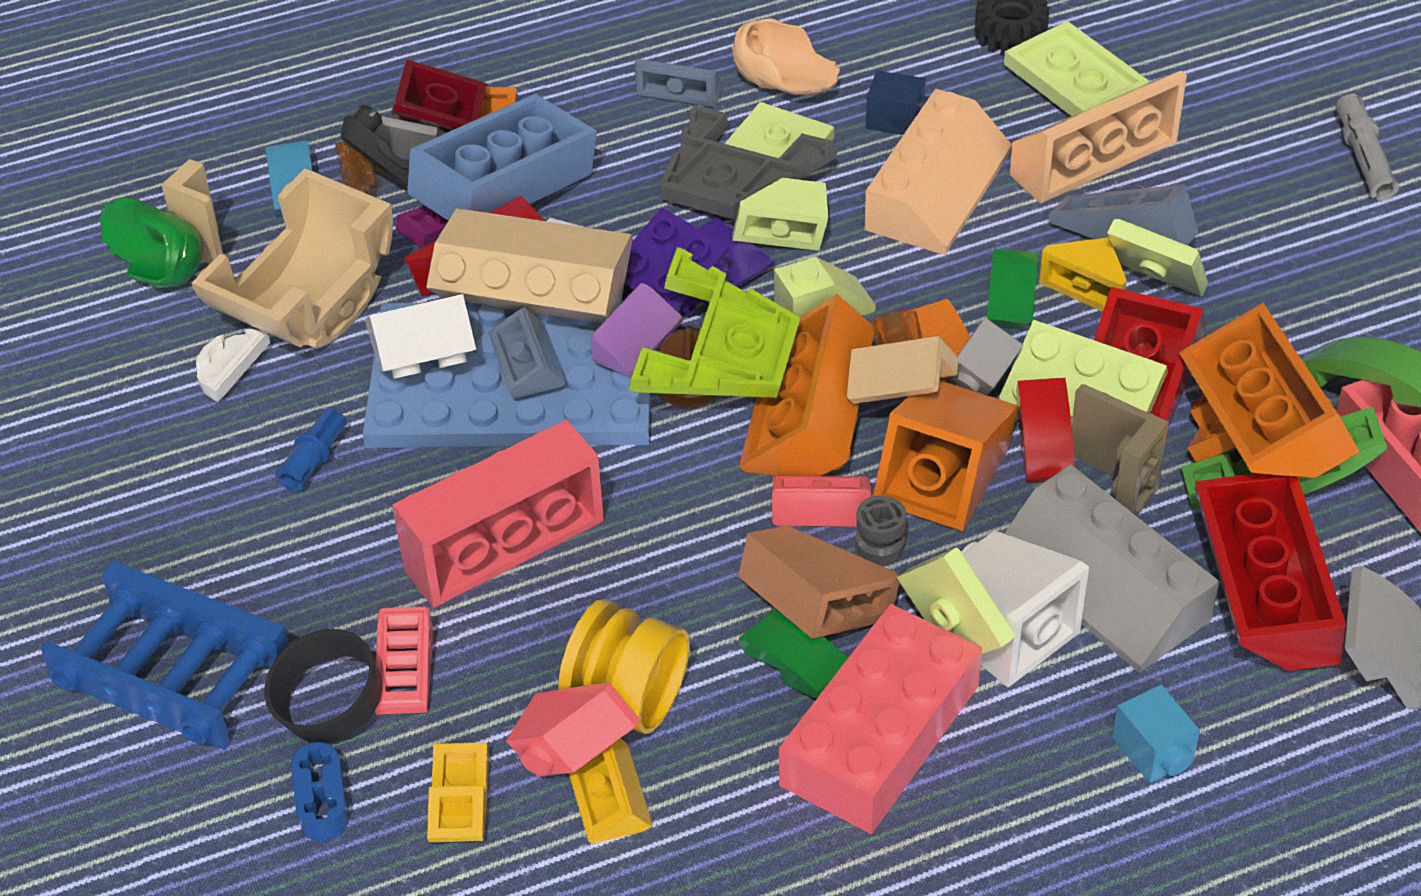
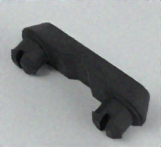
M360 105L354 116L348 115L344 117L341 139L408 190L409 160L400 159L393 154L388 144L374 133L379 125L383 123L382 116L378 112L370 116L369 113L372 107Z

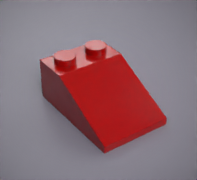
M1111 287L1094 341L1167 365L1168 373L1150 413L1168 421L1169 427L1191 375L1179 352L1203 338L1206 329L1203 308Z

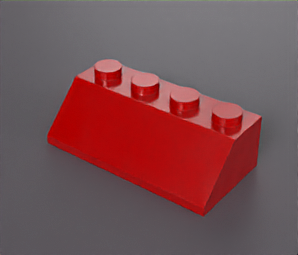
M1257 473L1195 481V492L1239 645L1288 671L1341 665L1347 625L1298 477Z

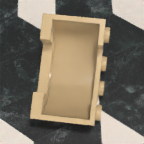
M304 168L277 196L286 226L285 230L273 242L269 243L263 252L236 279H234L228 256L220 253L207 268L198 274L197 278L192 282V286L202 302L213 309L302 348L303 345H309L318 348L342 335L357 320L371 300L381 279V276L375 274L380 255H389L393 232V214L390 203Z

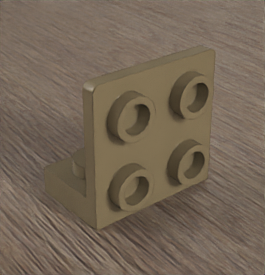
M1081 384L1075 392L1072 418L1074 458L1116 477L1111 488V495L1115 496V500L1138 516L1159 489L1169 422L1114 398L1105 392H1101L1086 384Z

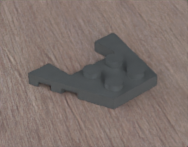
M694 105L689 113L690 123L688 127L683 128L680 135L681 145L678 152H673L661 180V196L663 200L735 220L740 201L781 178L801 180L837 156L836 144L834 141L802 133L779 158L716 142L729 127L727 114Z

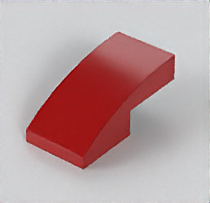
M1066 377L1017 381L1016 394L1022 430L1020 443L1026 484L1042 483L1069 465L1075 467Z

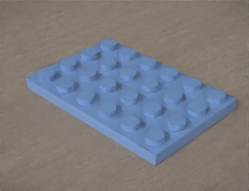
M465 302L476 350L465 353L467 362L439 368L438 360L436 359L419 363L421 373L393 379L391 370L380 372L374 353L363 429L365 448L509 447L566 419L590 446L649 445L651 393L629 391L631 377L592 360L591 336L602 323L533 313L543 322L566 384L556 389L518 398L510 395L488 334L491 329L518 310ZM381 303L380 313L422 303Z

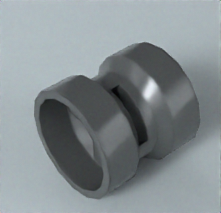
M882 495L873 496L864 500L858 506L855 548L859 557L883 566L898 561L903 555L907 514L905 507L898 500Z

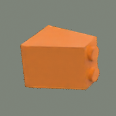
M940 380L939 389L936 392L908 396L890 413L873 496L892 497L905 507L906 513L963 532L1009 450L1019 405Z

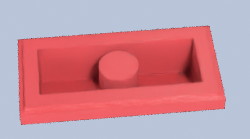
M868 476L773 477L772 522L776 526L857 527L856 513L858 506L864 500L871 497L870 478Z

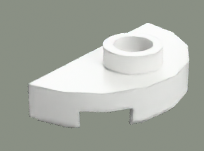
M245 329V334L234 335L224 339L222 334L205 345L196 359L197 379L205 395L219 402L270 344L268 333L262 330Z

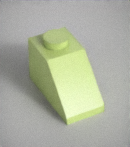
M781 178L740 201L732 241L819 251L828 221L826 183Z
M816 256L774 269V302L799 317L836 294L862 316L875 312V303L856 276Z

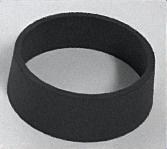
M323 629L300 637L279 654L268 672L264 696L271 715L296 736L308 742L329 743L348 737L359 730L370 719L381 698L382 680L373 655L362 638L342 629ZM339 656L354 657L369 666L367 682L362 693L345 712L320 724L299 725L292 723L288 710L291 692L299 678L312 666L323 660Z

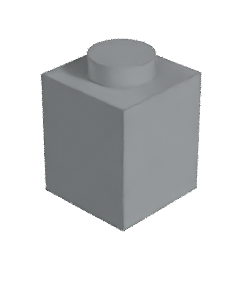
M984 318L956 355L958 357L957 375L948 376L947 378L951 380L953 385L988 395L1019 353L1023 344L987 318Z

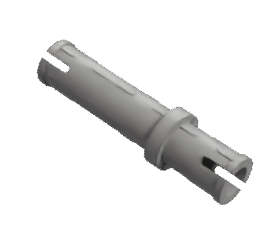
M1355 93L1344 95L1337 101L1335 106L1343 122L1344 139L1354 149L1362 173L1367 181L1371 197L1373 199L1376 197L1378 201L1390 199L1398 192L1399 186L1377 137L1379 133L1378 126L1375 120L1368 116L1361 96L1358 97Z

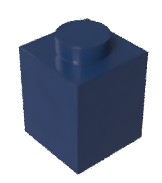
M877 70L867 94L866 129L904 135L930 97L925 96L926 78Z

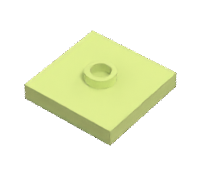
M759 102L725 144L779 158L802 133L832 141L834 139V126Z
M1114 219L1107 234L1120 265L1202 297L1208 285V280L1197 249L1126 221Z
M957 547L917 564L897 577L924 620L982 647V654L1001 648L1015 638L1014 632Z

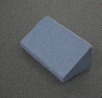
M636 58L634 62L636 95L716 108L722 94V83L717 71Z
M525 306L488 332L511 396L518 398L556 389L566 384L543 322Z

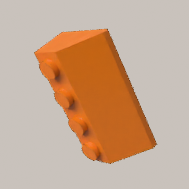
M838 294L800 316L801 318L777 398L756 397L739 464L743 471L771 476H822L830 471L839 470L848 461L851 454L850 446L854 427L858 420L857 413L859 403L853 404L847 398L851 350L872 346L875 326Z
M1264 303L1259 304L1179 352L1251 473L1316 478L1360 452L1339 414Z

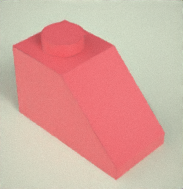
M609 682L535 693L506 742L520 756L523 766L536 774L537 777L574 773L635 728L640 718Z

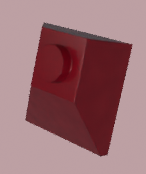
M406 59L390 118L437 127L448 133L480 118L487 83Z

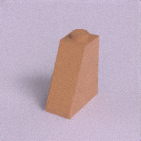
M788 525L747 533L738 574L741 580L811 639L875 624L890 603L894 605L900 583L897 579L899 575L896 572Z

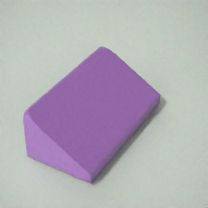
M640 283L592 334V360L628 377H632L642 347L656 351L666 337L673 333L683 322V317L650 286Z

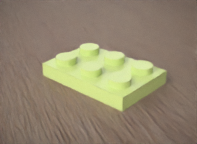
M1068 21L1005 51V66L1071 116L1150 82Z
M1033 320L999 399L1018 405L1016 387L1019 380L1066 377L1071 425L1075 392L1081 384H1086L1150 413L1168 370L1167 365Z

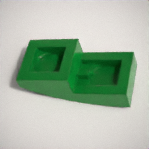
M993 249L987 319L999 328L1030 329L1034 313L1038 252Z
M776 609L739 637L744 654L778 668L784 685L816 699L848 659L841 650L822 636L811 639Z

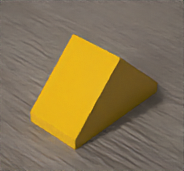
M1109 237L1047 245L1042 250L1039 284L1102 312L1111 287L1126 290L1127 280Z

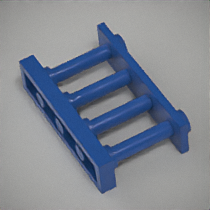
M113 561L102 574L110 605L76 647L71 651L49 641H46L41 647L50 679L64 690H78L179 731L194 743L204 744L206 742L225 750L231 742L222 711L255 667L264 666L270 669L279 654L289 646L285 626ZM136 616L151 622L115 668L93 659L126 617ZM177 632L194 639L159 685L136 677V674L169 633L175 634ZM220 649L237 656L202 703L179 694L212 650Z

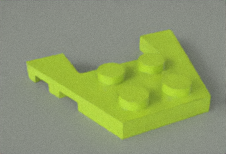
M677 247L667 274L664 289L710 303L691 360L688 361L642 347L631 377L629 391L638 393L777 398L801 317L751 288L747 293L725 280L726 273L714 266H711L708 270L691 261L693 254Z

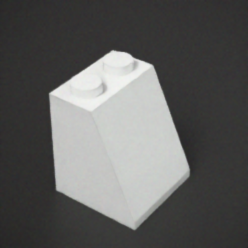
M993 531L981 541L972 542L963 549L961 553L1014 632L1015 638L1001 648L983 653L981 657V666L1009 688L1080 633L1089 566L1081 560L998 531Z

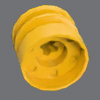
M606 599L597 600L585 611L569 639L560 667L559 690L609 682L640 718L633 730L643 734L651 733L663 722L681 687L690 651L689 635L685 629L657 618H648L640 624V616L635 610L630 608L620 609L617 603Z

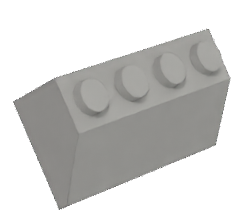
M1069 465L1036 487L1004 533L1081 560L1089 566L1081 625L1139 673L1212 620L1219 581L1072 465Z

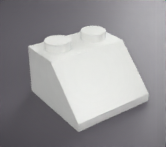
M463 294L370 315L365 319L380 372L391 370L393 379L421 373L419 363L436 359L438 360L439 368L467 362L465 353L476 350Z

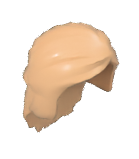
M768 18L745 23L736 32L732 48L734 63L738 72L747 81L757 84L761 88L778 89L792 95H811L821 91L827 92L836 85L837 75L840 68L836 67V61H830L815 53L810 38L804 29L799 26L785 24L776 19Z

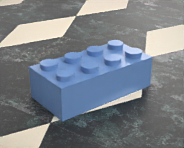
M535 93L410 149L407 194L448 221L456 208L489 213L520 196L531 204L592 174L597 130Z

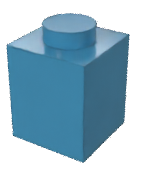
M1161 684L1117 705L1112 739L1150 784L1166 775L1176 776L1185 771L1194 762L1200 729Z

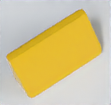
M621 738L577 771L569 773L585 832L590 843L595 844L640 833L653 827L629 747Z

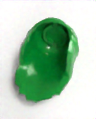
M132 197L117 198L114 203L107 202L104 204L105 210L101 211L100 225L102 227L101 239L102 242L108 244L111 254L117 255L132 264L127 269L126 275L135 280L149 283L153 288L178 287L184 285L194 276L200 267L203 256V244L200 234L191 223L183 220L173 211H163L154 205Z

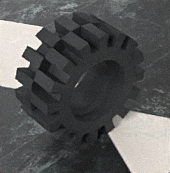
M977 0L974 28L975 39H979L978 44L982 47L988 45V51L994 53L997 49H1000V55L1005 56V51L1048 30L1049 6H1047V0Z

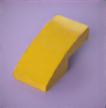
M487 742L433 744L432 787H429L428 843L484 840L489 769V748Z

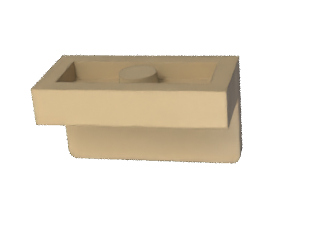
M189 159L162 184L168 211H173L177 216L191 223L200 234L203 244L201 261L210 264L220 253L223 254L218 234L219 229L204 164Z
M939 336L852 349L847 398L851 403L856 404L934 393L939 389V378L957 375L958 357Z

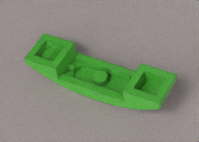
M1349 337L1328 342L1302 359L1320 387L1338 375L1387 384L1391 386L1395 403L1421 408V351L1409 346L1379 338Z
M1373 406L1340 417L1360 452L1316 478L1298 477L1303 494L1315 491L1350 475L1388 449ZM1229 452L1181 467L1193 509L1199 510L1201 509L1194 488L1195 481L1257 474L1251 473L1245 461L1233 464Z

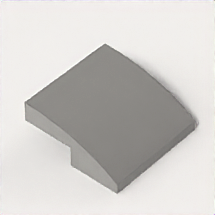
M1363 566L1354 567L1351 572L1345 650L1366 681L1387 677L1408 710L1420 708L1421 609L1408 595L1384 577Z

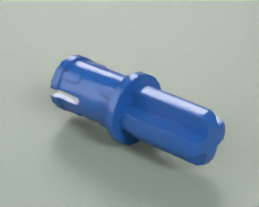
M326 408L307 434H300L296 437L293 451L275 473V476L279 477L278 482L283 487L294 492L301 491L319 464L327 462L330 456L329 447L346 425L345 416L338 413L334 408Z

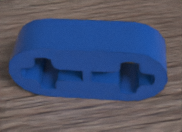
M313 742L304 745L296 751L291 762L296 813L302 833L307 838L314 841H328L343 833L348 825V809L341 762L337 750L329 744ZM322 764L323 780L313 782L312 766ZM326 801L328 807L327 817L317 819L316 802Z

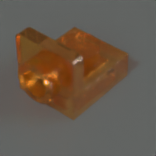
M345 142L335 144L340 175L344 185L370 195L368 186L375 184L373 174L382 170Z

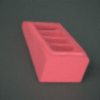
M397 607L379 610L376 665L382 680V693L375 710L376 715L428 713L433 625L430 610L427 607ZM418 648L415 651H392V649ZM417 668V671H390V669ZM417 686L416 691L388 692L389 687Z

